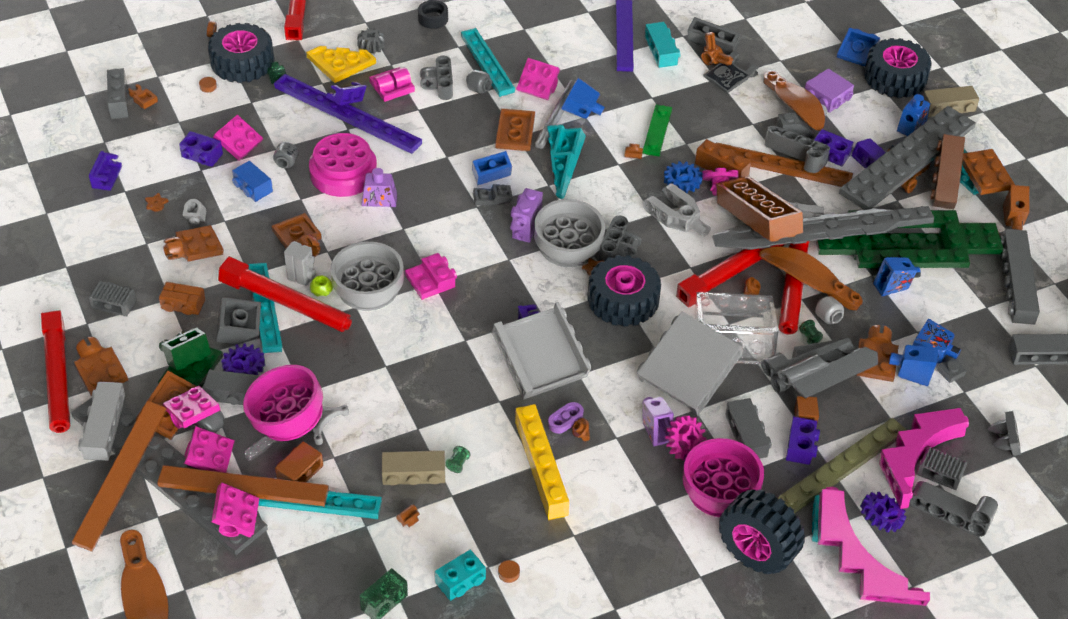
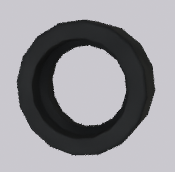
M438 0L424 1L418 7L419 23L430 29L443 27L448 22L447 5ZM431 12L440 13L437 16H428L426 14Z

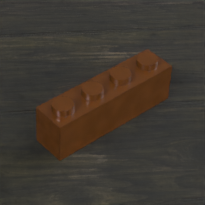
M944 134L942 139L938 140L937 151H939V156H936L934 167H937V173L933 174L932 183H935V189L931 190L930 200H933L932 206L954 210L957 204L965 137Z

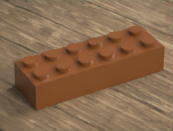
M750 176L716 183L717 203L767 240L775 242L781 238L794 237L796 234L803 233V212Z

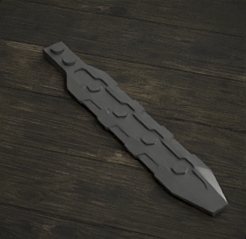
M929 206L899 210L874 208L858 210L852 213L825 214L819 217L803 218V233L796 234L794 237L781 238L775 242L767 240L747 224L714 234L712 238L716 247L758 249L788 243L799 244L821 239H840L853 235L881 234L897 227L933 223L934 216Z

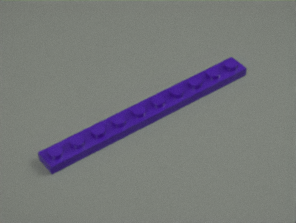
M286 74L274 83L276 89L406 152L413 154L422 145L421 138L349 104L338 105L327 98L326 93Z

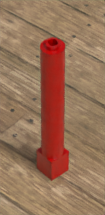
M306 0L289 1L288 15H286L284 26L286 40H302Z
M809 241L806 243L789 244V248L808 253ZM787 272L779 330L786 335H790L798 331L804 283Z
M787 244L772 245L770 247H783ZM766 248L742 249L699 276L693 274L678 283L676 297L688 308L704 299L706 293L762 260L759 254Z
M228 256L219 267L218 281L239 290L240 287H243L340 332L348 330L352 324L350 314L249 270L248 264Z
M61 310L41 313V325L44 336L49 428L53 432L63 433L70 428V412L64 343L65 326Z

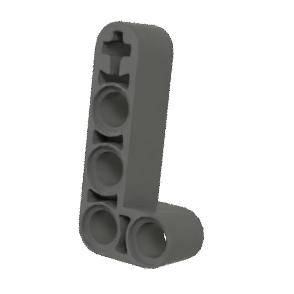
M769 126L767 128L764 143L766 147L805 161L804 170L810 173H817L826 166L830 152L828 145L777 126Z
M924 481L917 482L909 502L913 507L978 537L985 536L998 508L997 501L992 497L982 496L977 505Z

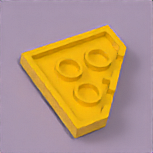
M318 46L306 52L307 58L334 83L376 64V58L363 49L357 52L350 51V48L336 47V50L327 49V46Z

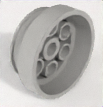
M562 199L545 205L538 212L535 218L534 239L542 255L551 263L563 267L581 266L587 263L589 258H593L601 248L605 234V222L600 212L590 204L574 199Z
M367 241L349 245L338 252L331 263L333 288L342 301L354 309L363 311L381 309L389 305L396 298L398 291L403 285L404 267L402 258L393 248L378 242Z

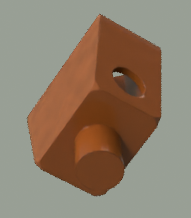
M1011 185L1003 203L1004 223L1006 226H1012V229L1022 230L1028 217L1029 186Z

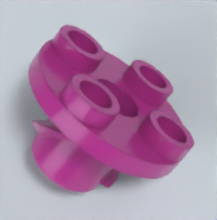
M716 168L715 172L712 170L702 171V179L712 181L710 191H712L714 196H717L716 183L738 178V170L726 172V168Z

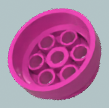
M350 133L332 134L321 139L316 144L309 160L312 184L319 191L337 197H348L362 193L366 174L372 173L373 169L377 168V159L369 144L360 136Z
M300 365L279 366L265 372L251 384L244 397V412L252 426L270 439L276 441L294 440L312 430L320 420L323 412V390L314 373L308 368Z
M724 438L706 440L696 445L685 459L683 470L684 488L692 503L708 515L720 517L723 511L740 493L747 490L762 489L764 480L762 462L751 448L738 441Z

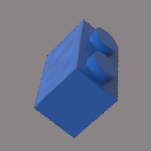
M506 151L472 161V172L477 185L511 176L512 164Z
M250 160L232 170L233 184L255 202L273 192L271 178Z

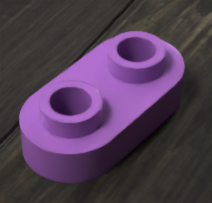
M576 402L566 404L550 415L548 419L549 429L554 433L567 431L573 426L575 421L583 418V407Z

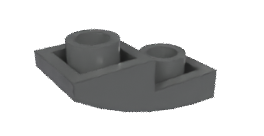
M493 184L491 189L474 188L472 193L476 206L496 205L513 199L510 185Z

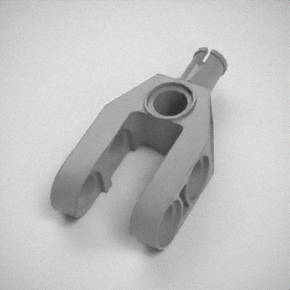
M674 184L667 185L662 191L674 206L680 208L678 211H674L654 196H650L643 201V207L646 212L669 228L684 232L694 229L703 237L708 235L711 230L710 226L700 220V210L694 198Z

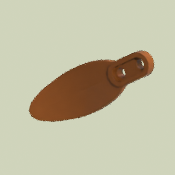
M768 71L764 74L763 83L775 91L777 96L809 126L817 131L824 128V110L815 95L796 84L788 82L775 71Z
M770 247L763 249L759 254L763 260L782 269L806 285L834 297L849 310H858L863 303L860 294L840 282L824 264L803 251L788 247Z
M127 530L120 538L125 561V568L121 578V596L126 618L168 619L169 606L165 587L157 569L147 559L142 535L137 530ZM130 542H136L134 545H129ZM135 560H140L139 563H133Z

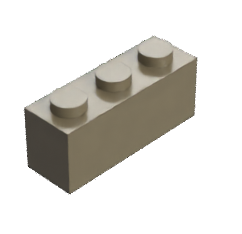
M973 86L927 90L923 94L924 100L930 103L928 117L935 116L947 106L959 113L976 112L979 97Z
M445 451L382 452L383 485L445 483Z

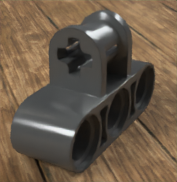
M442 55L436 58V67H424L420 70V77L422 78L420 85L426 90L437 89L440 99L449 100L453 97L451 59L448 56Z
M619 215L612 219L601 244L599 261H604L609 257L615 258L617 255L625 257L629 255L631 258L636 256L637 247L640 246L642 239L637 234L627 231L628 219Z

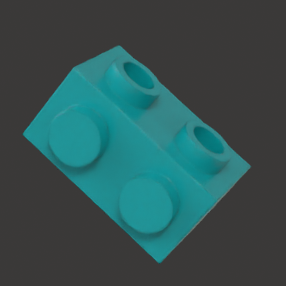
M471 549L435 570V583L450 601L456 597L463 596L467 590L474 586H479L486 579V567Z

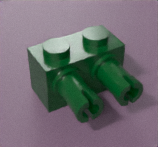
M197 327L187 332L182 331L176 337L170 340L165 339L164 342L161 341L159 343V349L164 352L167 364L175 370L184 369L189 364L201 361L211 354L206 333Z

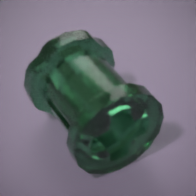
M813 320L804 321L799 326V331L806 336L808 344L819 343L823 339L822 332L817 330Z
M455 446L450 459H447L445 466L451 472L461 473L463 464L471 456L470 452L463 446Z

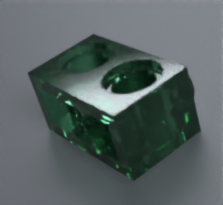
M391 568L359 595L361 610L371 619L383 618L408 596L407 580Z

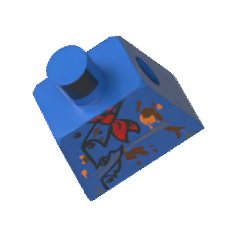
M914 95L912 100L904 107L897 132L908 137L927 122L930 103L925 101L922 95Z
M884 258L873 284L881 296L904 291L910 287L914 278L921 276V270L918 266L915 267L908 258Z
M931 319L926 321L913 342L915 346L938 348V364L942 363L946 355L957 359L961 348L952 345L954 333Z

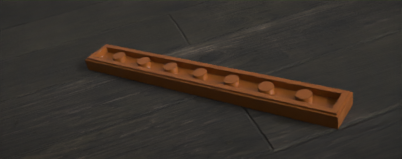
M716 142V144L750 160V167L838 187L844 186L853 177L852 172L830 167H823L817 173H810L804 170L805 162Z
M150 401L146 402L72 541L73 545L93 552L160 425L167 408Z
M164 465L157 482L158 487L217 493L218 486L224 483L259 499L324 507L329 492V485Z

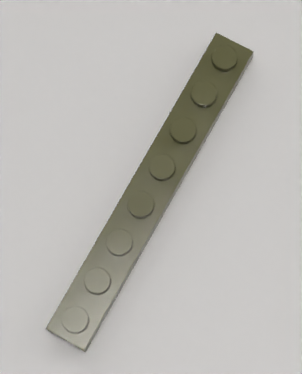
M892 417L777 498L784 500L785 504L788 507L791 506L794 513H796L813 501L816 495H820L822 489L833 487L881 453L882 449H886L895 443L898 432L907 431V429Z

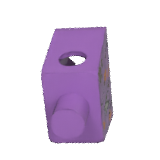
M375 168L372 173H367L363 189L362 206L396 207L397 190L392 175L390 173H383L381 168Z
M662 397L645 398L642 402L643 424L652 445L658 446L669 443V439L665 438V436L669 435L666 429L672 428L670 422L673 421L674 413Z

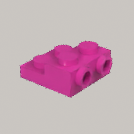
M439 253L422 258V264L405 270L406 278L421 300L455 287L456 271L454 268L449 269L447 258L445 256L441 257Z

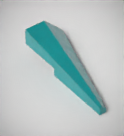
M563 125L547 126L551 146L550 154L555 177L554 184L556 186V196L564 199L586 135L582 128L565 129Z

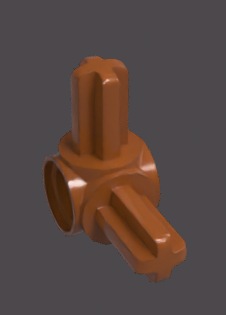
M707 32L705 34L706 46L701 54L702 61L706 65L713 63L731 65L733 58L723 54L722 49L715 44L714 33Z

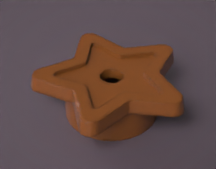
M160 193L153 197L145 198V201L148 203L146 209L155 212L161 211L164 208V204L169 202L167 198H161Z
M589 258L588 264L583 265L582 269L586 270L590 276L593 267H596L601 261Z

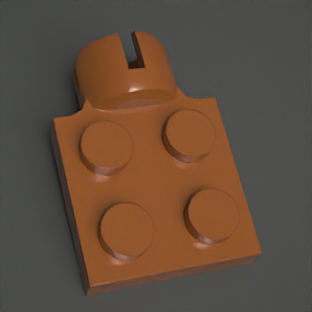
M305 213L272 225L273 233L286 249L291 242L295 241L302 244V246L311 247L313 257L319 254L321 249L318 240L322 239L321 232Z
M211 225L178 231L175 233V237L166 238L164 240L166 244L163 246L168 260L183 257L187 262L223 255L224 252Z
M874 325L869 329L867 339L860 338L858 348L867 347L878 352V365L857 374V376L894 382L896 365L889 364L891 352L898 354L899 345L891 342L892 331L889 327L884 326L883 333H879L880 325Z
M87 337L91 344L87 346L84 339L77 344L76 349L80 359L74 361V364L90 396H92L93 390H96L98 382L124 383L128 381V376L112 346L103 348L95 337Z

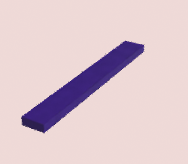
M616 0L617 71L633 72L632 0Z

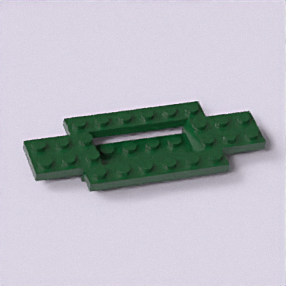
M848 210V213L856 212L858 210ZM931 210L934 216L933 223L897 227L940 228L939 233L862 234L845 236L840 239L816 240L818 255H853L854 260L857 261L858 268H880L884 258H908L915 267L918 266L919 268H969L970 259L968 254H1002L1003 246L996 223H959L956 210Z

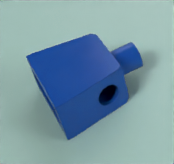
M578 78L561 109L586 119L591 111L600 116L605 107L596 102L600 95L599 92Z
M906 345L902 355L891 352L889 364L899 366L898 376L900 378L928 387L937 364L938 348Z

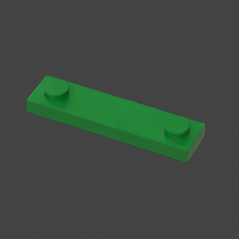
M655 105L643 147V154L660 157L672 107Z

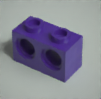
M823 129L814 139L830 147L829 162L842 167L851 155L853 141Z
M192 131L179 144L181 157L213 167L223 155L220 140Z
M793 416L786 461L810 465L812 457L816 458L818 445H814L815 441L818 442L820 430L816 429L817 421Z

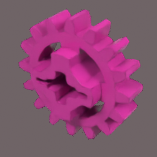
M676 417V421L670 422L672 428L666 429L669 432V435L665 436L666 439H669L666 447L672 448L670 454H675L676 459L685 460L688 453L696 445L707 440L702 435L705 429H700L702 423L696 422V417Z

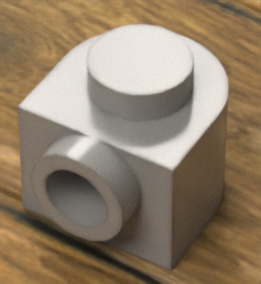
M190 199L184 205L182 216L191 224H199L200 221H205L206 207L199 200Z

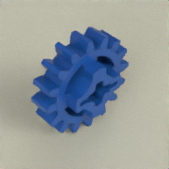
M678 161L677 165L672 163L671 167L667 166V169L664 171V183H667V185L674 184L687 194L689 190L695 192V188L699 189L700 184H702V172H699V167L694 168V164L688 165V162L682 164Z

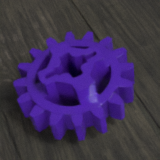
M246 343L242 347H239L237 344L235 345L236 349L229 348V353H224V359H221L223 371L259 375L258 372H263V367L266 366L264 353H261L259 347L254 349L253 344L249 347L246 346Z
M871 492L865 496L860 505L862 508L861 514L866 515L864 519L870 520L871 526H877L878 530L884 528L886 532L890 530L896 532L897 529L902 527L907 518L904 515L906 511L900 509L898 503H895L896 499L890 498L888 494L882 496L880 492H877V494Z

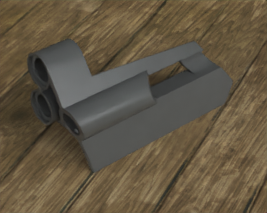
M842 339L792 359H788L779 352L762 360L761 366L764 373L771 377V385L775 392L781 393L794 387L806 399L878 365V352L867 347L857 348L851 344V341ZM835 349L846 354V356L831 363H827L820 357Z

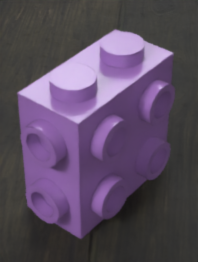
M830 69L819 73L805 84V89L815 95L829 113L839 108L846 101H849L853 96L854 85Z
M525 188L523 193L519 194L516 207L513 206L511 210V217H513L510 226L512 238L530 243L534 235L535 218L542 209L543 192Z

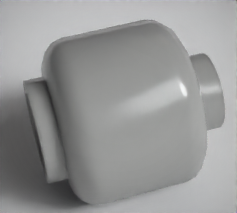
M827 296L817 302L815 313L826 324H836L844 316V307L834 297Z

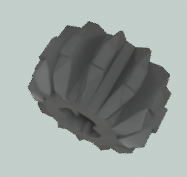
M367 28L366 31L361 30L357 37L358 49L367 50L374 55L376 52H381V49H384L385 46L384 34L380 30L375 31L374 28L372 30Z

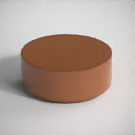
M209 21L207 27V37H212L217 31V23L215 21Z
M204 77L199 81L200 90L203 92H213L217 88L216 80L212 77Z
M512 560L502 562L498 568L499 578L507 583L515 582L520 576V566L518 563Z

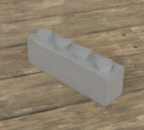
M98 382L96 390H93V402L87 411L88 420L83 425L84 435L83 438H80L78 444L79 451H82L84 460L109 461L126 396L123 383Z

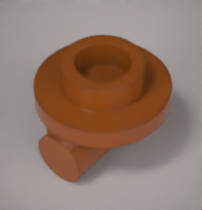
M629 144V147H625L624 157L642 159L643 148H640L639 144Z
M753 277L745 281L743 293L745 298H749L751 295L756 296L760 293L761 286L759 281Z
M580 418L574 422L572 433L575 437L582 438L583 441L590 440L589 422L584 418Z
M412 504L398 514L396 518L403 527L407 525L410 528L419 521L417 516L420 513L417 511L416 506Z

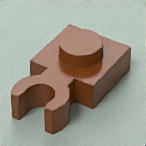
M138 84L135 85L136 90L128 89L129 95L133 97L134 102L143 109L158 102L155 94L147 88L142 90Z

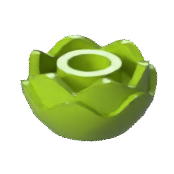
M317 276L310 282V291L317 297L327 296L333 290L332 281L326 276Z

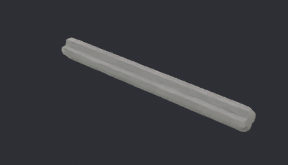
M569 81L535 141L536 148L543 149L549 138L547 126L557 125L564 112L561 108L576 81Z

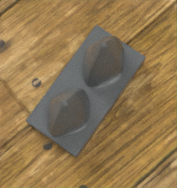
M1005 412L1006 419L995 422L987 430L996 434H1008L999 438L994 443L995 447L1002 450H1012L1013 456L1022 455L1014 412Z

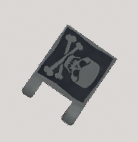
M736 51L729 55L733 58L731 65L719 63L703 76L727 94L750 77L758 75L756 70L759 67L755 64H752L747 71L736 65L739 61L737 58L739 53Z

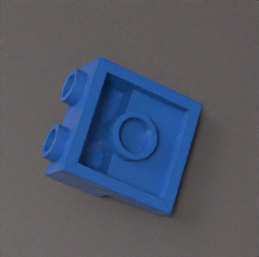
M849 28L837 53V58L865 67L869 50L877 42L880 43V37L875 34L862 32L859 29Z

